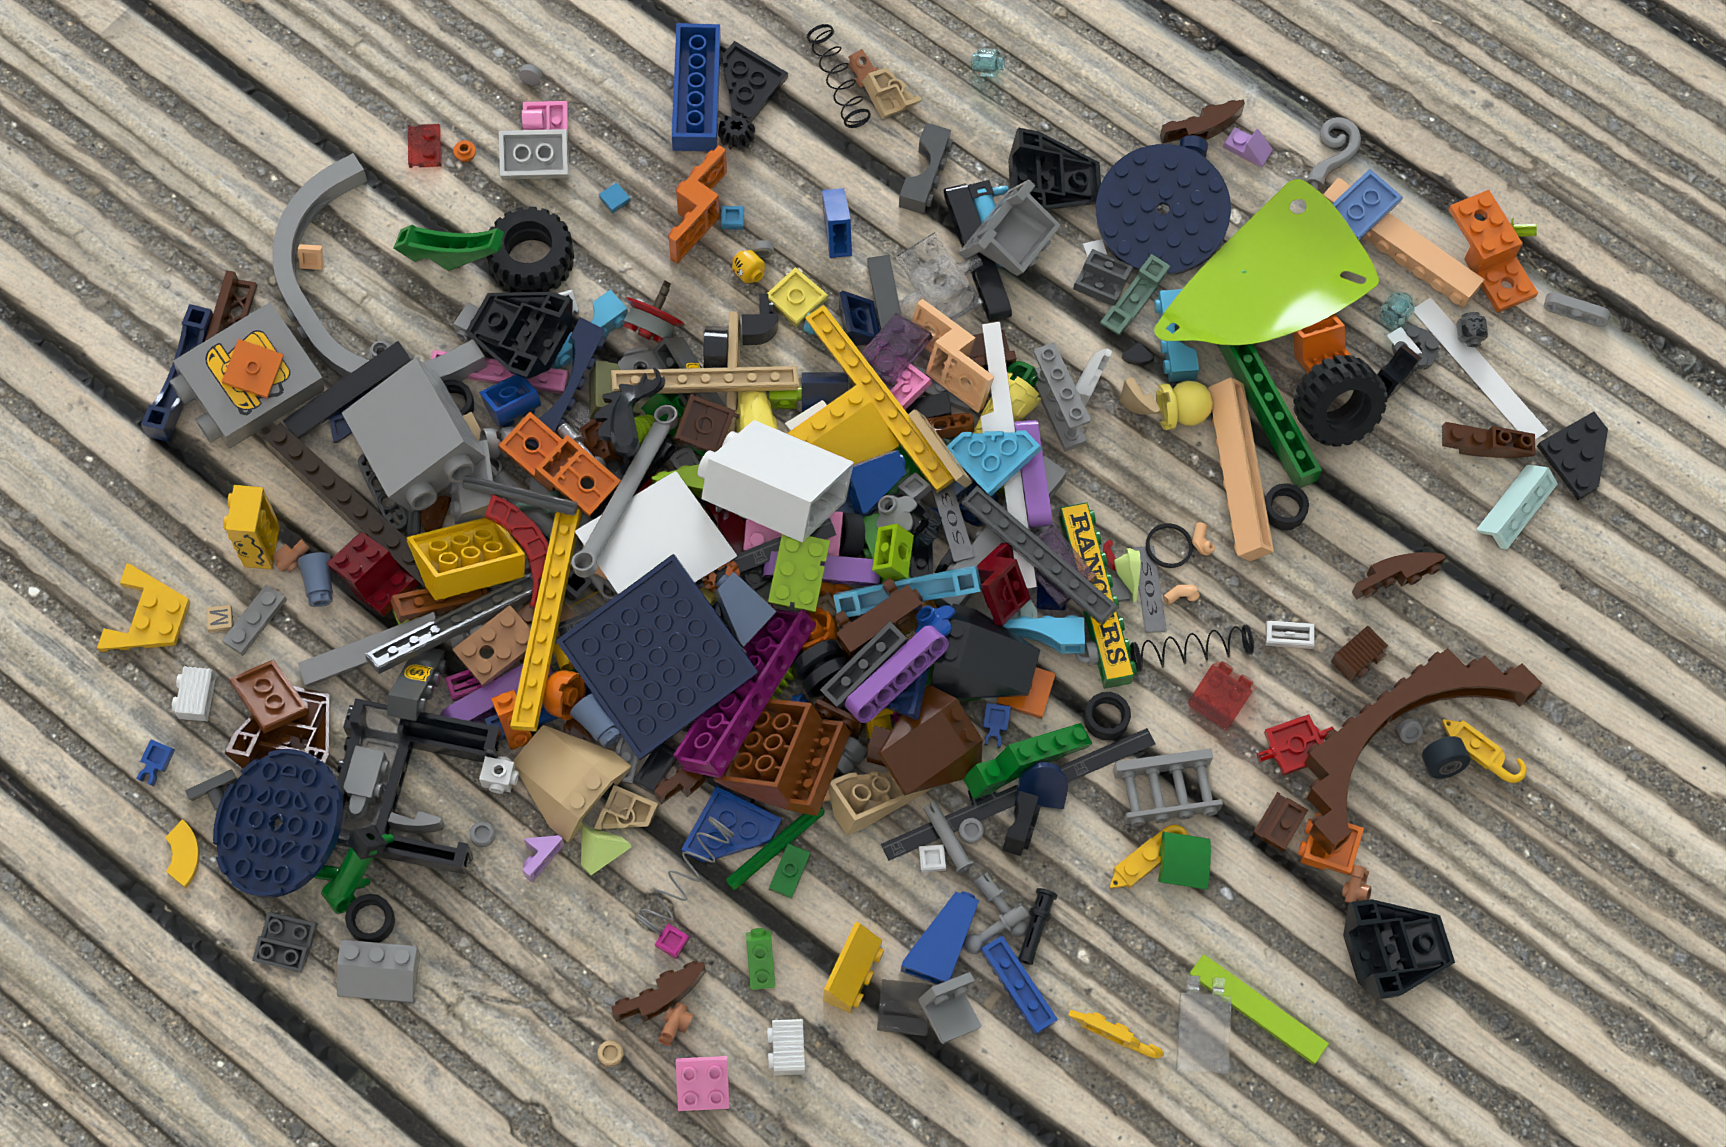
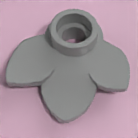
M893 495L883 496L878 502L880 515L876 522L877 528L899 524L907 531H910L913 527V517L910 512L918 506L916 501L909 496L900 498Z

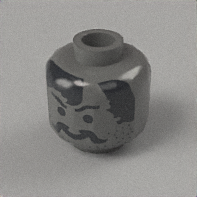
M1478 312L1465 313L1456 324L1458 339L1461 343L1467 344L1468 347L1480 346L1481 342L1488 337L1487 320Z

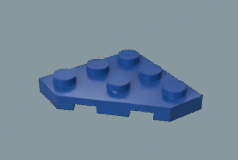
M716 786L681 850L682 852H692L713 860L696 836L697 833L702 832L727 841L721 832L708 821L710 816L727 827L735 835L733 838L728 837L730 842L728 844L704 835H698L715 859L769 843L778 830L782 818ZM687 854L703 863L708 862L693 855Z

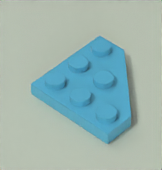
M1018 430L1011 433H1004L1003 431H985L984 433L977 434L962 432L947 445L958 463L990 497L1042 450V447L1026 430Z

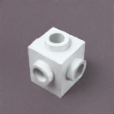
M485 756L479 778L481 786L489 788V791L497 794H503L504 791L511 793L512 785H517L519 771H516L515 763L503 756H498L497 759Z

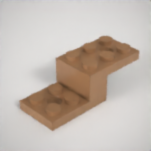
M564 601L559 623L576 617ZM530 602L517 612L509 605L452 649L453 653L482 687H485L517 661L521 664L524 663L535 609L529 608ZM557 630L556 640L561 637L559 630ZM486 648L494 651L493 656L488 659L482 658L480 654Z

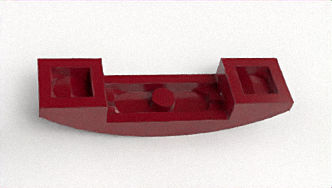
M702 499L721 534L734 552L738 554L746 551L743 550L745 524L740 515L724 508L721 512H716L715 504Z

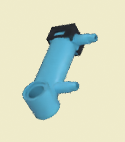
M990 180L968 185L981 224L996 207L993 197L1007 193L1009 190L1008 186L992 188Z

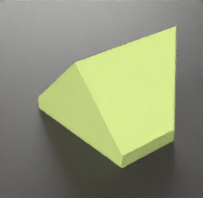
M584 825L581 837V866L590 875H593L632 846L622 836Z

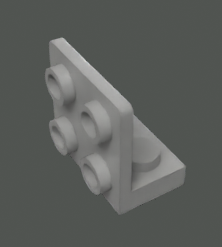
M970 972L931 987L918 999L942 1044L976 1031L982 1026L965 995L968 992L967 987L975 981Z

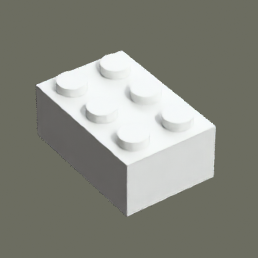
M567 130L499 131L500 177L502 180L569 178Z

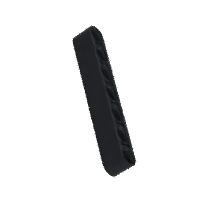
M966 183L944 188L945 202L962 248L981 225ZM980 252L966 258L988 321L993 322L1012 317L1011 305L996 263Z

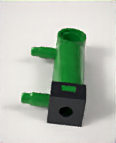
M374 825L353 830L347 841L351 846L334 879L327 883L321 891V895L336 914L346 912L351 902L356 899L354 893L357 889L370 885V879H364L363 876L372 859L380 856L386 844L394 841L392 834L381 835Z

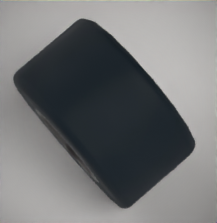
M1456 736L1438 739L1429 744L1422 752V759L1430 776L1436 779L1447 778L1460 773L1471 761L1462 739Z

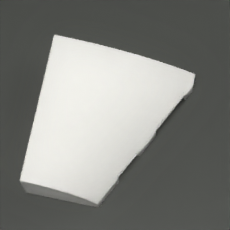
M1109 349L1100 350L1092 355L1075 386L1084 406L1087 405L1112 354V351Z

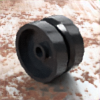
M825 640L803 652L791 665V670L796 678L801 681L804 680L802 687L810 698L824 695L820 689L849 662L846 657H841L842 649L836 640Z

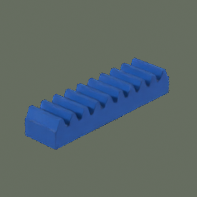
M1003 935L981 948L982 956L986 958L988 965L992 967L993 973L997 975L999 982L1003 984L1005 991L1009 993L1010 999L1014 1001L1016 1008L1020 1010L1022 1017L1026 1019L1027 1025L1031 1027L1035 1035L1058 1021Z

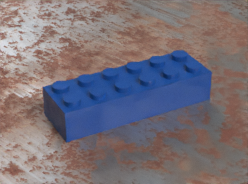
M676 23L672 114L673 151H714L717 147L721 50L720 24Z

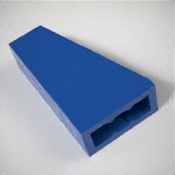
M964 891L961 893L955 892L905 957L900 972L935 985L951 980L979 900L975 899V896L971 893Z

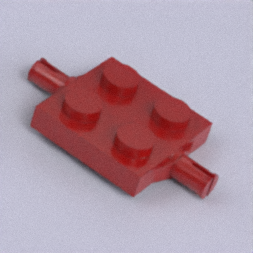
M1310 714L1265 729L1264 735L1268 741L1269 749L1257 753L1258 761L1261 763L1273 758L1277 762L1283 776L1307 768L1304 764L1308 757L1307 751L1316 743L1322 744L1325 737L1334 730V727L1331 726L1320 731L1314 725Z

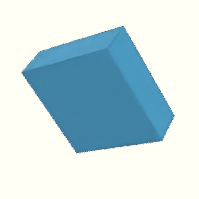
M615 183L599 194L600 200L612 214L630 202V197L618 183Z
M722 206L721 229L744 230V206Z

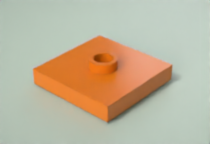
M238 339L222 379V384L268 399L284 354Z
M1036 667L1028 696L998 697L996 704L1010 706L1011 710L1042 719L1056 673Z

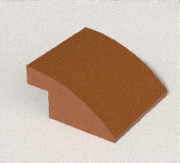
M769 699L722 777H714L713 779L715 782L760 802L794 812L818 816L851 732L842 721L822 719L812 703Z

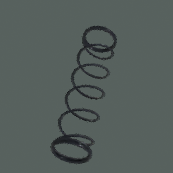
M829 24L818 25L809 31L807 39L809 43H812L813 53L822 56L819 61V67L822 71L829 73L826 78V84L830 88L836 89L833 98L836 104L843 106L841 118L844 120V125L848 128L860 127L870 119L871 113L868 109L863 108L854 110L845 118L843 117L845 106L856 105L864 97L856 96L846 104L837 102L836 92L852 87L856 80H847L838 88L830 86L828 83L829 75L845 70L849 64L841 63L831 71H826L821 67L823 57L839 53L842 47H832L823 55L816 53L814 44L825 42L835 32ZM826 27L831 29L822 32L815 40H810V35L814 31ZM830 32L826 37L817 40L821 35ZM835 48H840L837 52L833 54L825 55ZM841 65H847L845 68L841 70L833 71ZM854 81L853 84L847 87L840 88L847 82ZM856 98H862L856 103L848 104ZM857 113H868V116L862 120L848 121L851 116Z
M1246 624L1243 625L1242 630L1237 626L1231 629L1228 638V649L1221 634L1216 630H1211L1207 637L1206 652L1198 636L1190 633L1185 642L1184 656L1178 642L1171 636H1168L1164 642L1162 659L1156 646L1150 640H1146L1143 643L1141 654L1138 644L1131 642L1130 655L1131 661L1134 660L1137 672H1140L1143 666L1144 646L1147 642L1153 645L1161 667L1164 668L1165 647L1168 639H1173L1176 643L1184 665H1186L1187 643L1191 635H1194L1198 640L1206 661H1208V645L1212 632H1216L1220 636L1228 658H1230V639L1234 629L1237 628L1242 633L1243 646L1248 655H1252L1254 652V640L1251 628Z

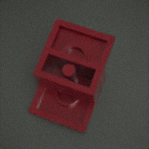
M362 531L327 562L329 568L346 581L356 597L383 617L393 609L390 601L393 595L411 592L418 585L415 578L399 567L386 548Z
M1001 542L977 567L981 590L986 604L990 608L995 624L1003 626L1031 598L1009 543Z

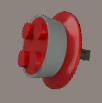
M664 280L653 306L626 297L625 300L632 308L623 320V327L633 332L638 330L637 335L648 340L654 337L653 341L660 343L665 337H671L674 326L684 327L685 323L661 310L670 291L671 283Z

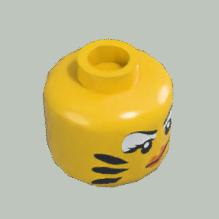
M743 250L733 257L732 270L741 281L750 284L758 282L763 278L765 263L754 251Z

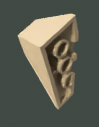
M870 771L869 774L857 775V773L845 774L832 780L828 788L834 817L847 836L870 826L932 789L904 795L890 772L878 773V771Z

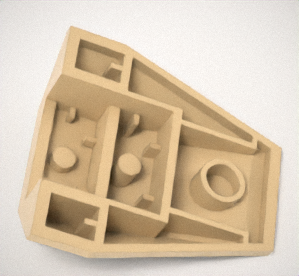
M542 725L512 761L515 763L516 771H519L522 782L549 827L568 843L584 826L581 820L613 783L617 786L632 769V766L614 751Z

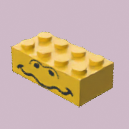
M234 485L233 493L228 495L229 514L224 517L223 528L227 531L228 539L231 540L233 549L236 550L237 556L244 567L272 570L274 563L272 555L276 552L280 524L263 487Z

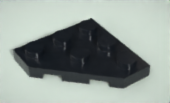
M736 41L722 55L732 113L735 112L737 116L744 113L745 118L751 117L753 121L787 80L788 72Z
M1595 411L1542 440L1537 445L1538 449L1577 500L1596 491L1600 483L1608 428Z

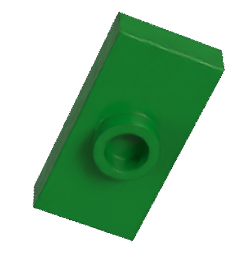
M787 844L769 890L792 899L811 852Z

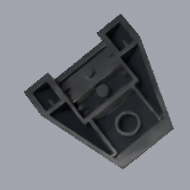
M1018 127L1008 159L1010 189L1030 180L1035 187L1029 194L1045 210L1096 204L1101 185L1100 162L1039 131Z
M555 292L487 293L466 333L510 373L530 379L550 370L572 329L573 300L570 297Z
M953 603L952 607L956 612L948 619L952 629L949 635L945 637L949 642L948 648L935 662L930 685L957 699L1028 696L1040 649L1004 626L996 625L993 619L977 609Z
M1373 899L1353 901L1348 904L1343 937L1356 980L1359 985L1378 1000L1399 997L1455 963L1440 915Z

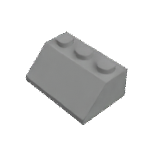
M481 440L478 441V444L486 458L475 465V471L471 476L493 481L488 441ZM463 481L449 484L448 493L452 497L450 511L451 515H454L455 524L484 518L492 495L464 489L462 486Z
M341 940L337 961V996L413 1003L421 955L417 946Z

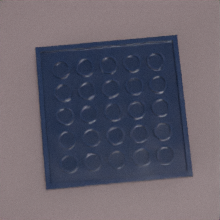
M675 554L669 556L556 640L639 760H642L759 674V671Z

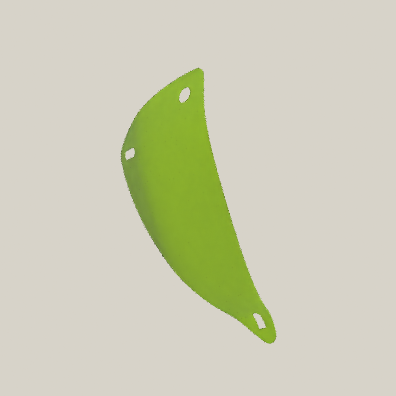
M1294 179L1286 183L1195 274L1166 309L1156 324L1154 333L1163 341H1203L1219 345H1247L1265 342L1304 329L1337 313L1375 288L1379 283V277L1369 255L1336 207L1312 185L1304 180ZM1296 199H1301L1306 202L1307 207L1303 213L1295 214L1290 210V204ZM1344 271H1349L1363 276L1367 280L1363 284H1358L1342 278L1340 274ZM1171 323H1175L1180 327L1173 334L1166 329Z

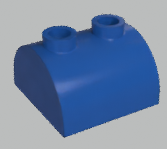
M516 374L479 392L486 409L498 427L511 426L515 422L514 419L520 416L525 417L529 412L534 414L535 409L541 406L536 389L526 378Z

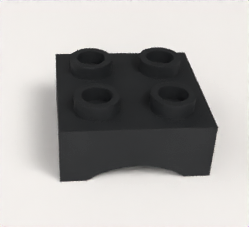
M1019 791L1013 813L1015 822L1008 828L1002 851L1021 856L1023 849L1028 850L1034 828L1031 827H1035L1041 808L1040 805H1036L1038 796Z

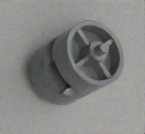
M849 736L834 776L837 778L853 773L855 770L854 764H860L867 756L868 752L860 744L862 741L860 738L855 740Z

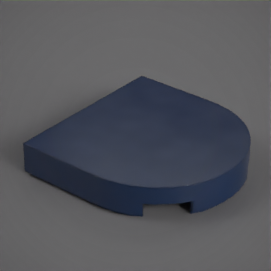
M1035 763V766L1021 773L1015 803H1017L1019 791L1038 796L1036 805L1064 809L1068 792V778L1053 763Z

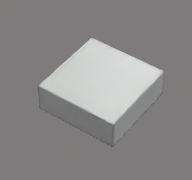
M944 844L919 846L921 873L946 871Z

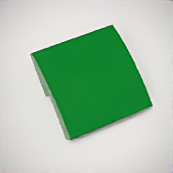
M1163 831L1159 856L1162 857L1158 882L1208 890L1211 864L1210 839Z

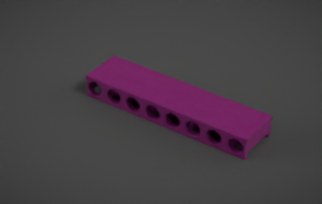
M770 605L776 611L775 614L743 647L747 651L746 655L759 671V674L695 720L673 755L683 766L684 771L717 778L722 777L816 626V623L812 621L805 610L801 609L800 612L775 609L773 605Z

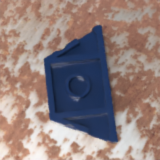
M929 667L885 708L915 720L919 719Z

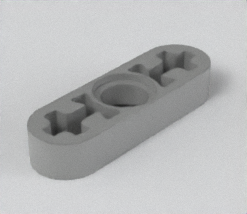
M1555 292L1548 293L1545 298L1544 308L1549 312L1597 327H1604L1608 324L1610 311L1604 307Z

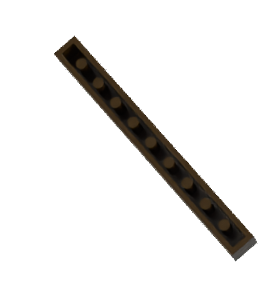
M281 422L263 437L268 450L356 532L360 533L362 531L386 548L399 567L415 578L418 583L416 587L419 590L426 589L405 536Z

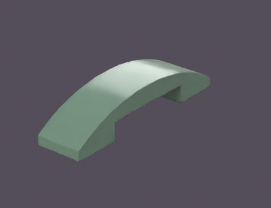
M1151 254L1139 270L1137 277L1116 305L1110 308L1100 324L1115 334L1120 335L1146 305L1165 277L1170 265Z

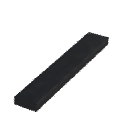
M397 341L285 418L283 422L289 431L298 439H301L389 378L412 359L401 343Z

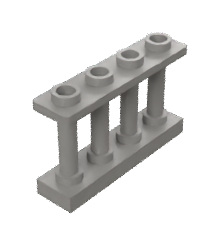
M1055 343L1034 349L1033 354L1040 366L1035 368L1038 373L1036 375L1038 376V381L1034 388L1039 393L1038 397L1041 398V403L1064 452L1086 445L1087 440L1080 426L1090 423L1091 418Z
M1212 749L1115 762L1113 768L1115 779L1122 778V780H1125L1131 812L1125 814L1124 824H1131V826L1135 827L1144 825L1147 821L1155 820V823H1164L1169 821L1170 818L1175 817L1185 820L1194 817L1196 814H1203V816L1217 814L1223 802L1222 799L1212 800L1206 768L1213 759ZM1193 768L1196 770L1203 802L1188 803L1182 774L1184 769ZM1169 771L1173 774L1179 805L1164 806L1158 777L1160 772ZM1145 774L1149 777L1155 809L1141 811L1134 778L1137 775Z

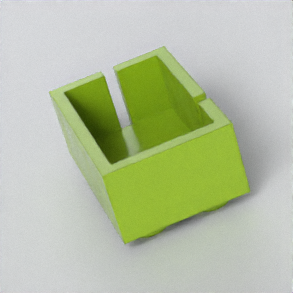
M782 534L768 604L789 608L790 602L795 603V610L802 609L815 614L825 566H820V564L826 563L830 540L809 536L802 543Z

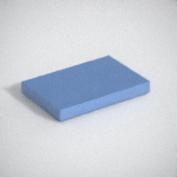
M1369 169L1333 205L1360 241L1402 201L1403 196Z

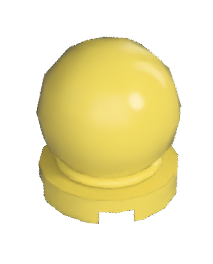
M1187 380L1178 383L1173 389L1168 383L1158 385L1160 390L1156 391V402L1163 415L1164 421H1161L1160 424L1164 430L1175 429L1177 422L1184 426L1198 425L1204 422L1211 414L1213 401L1211 393L1205 385Z

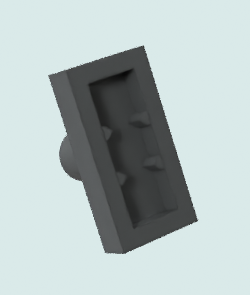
M231 769L185 790L191 801L208 795L214 810H216L224 795L221 788L237 781V777Z

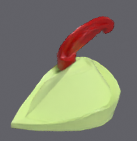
M1108 540L1103 546V552H1105L1107 558V566L1117 572V575L1131 591L1133 602H1137L1141 568L1139 550L1127 548L1124 555L1115 558L1110 548L1113 546V542Z

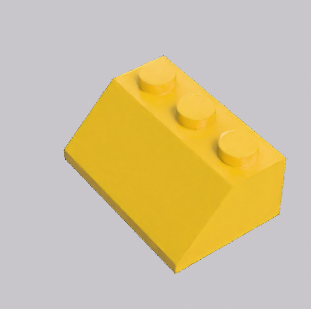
M855 921L825 985L823 994L824 1002L850 1014L853 1007H859L864 996L860 992L864 984L867 986L870 984L874 975L871 968L874 962H880L884 953V949L881 948L882 939L859 922Z

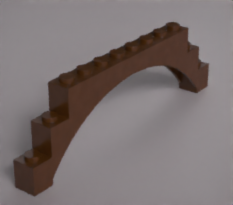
M1448 648L1442 653L1437 651L1428 659V663L1425 666L1422 664L1418 665L1411 672L1409 678H1401L1394 685L1392 691H1384L1377 698L1376 703L1373 705L1369 703L1364 706L1359 712V716L1348 718L1343 723V728L1339 731H1331L1325 737V741L1322 744L1316 743L1307 751L1308 757L1304 764L1318 777L1309 786L1311 790L1307 799L1321 813L1312 821L1313 826L1309 834L1329 855L1348 841L1352 833L1347 822V795L1351 773L1362 750L1391 721L1420 706L1453 698H1493L1514 702L1520 707L1537 694L1543 683L1523 663L1515 669L1510 667L1502 673L1486 656H1483L1478 661L1474 659L1465 666Z

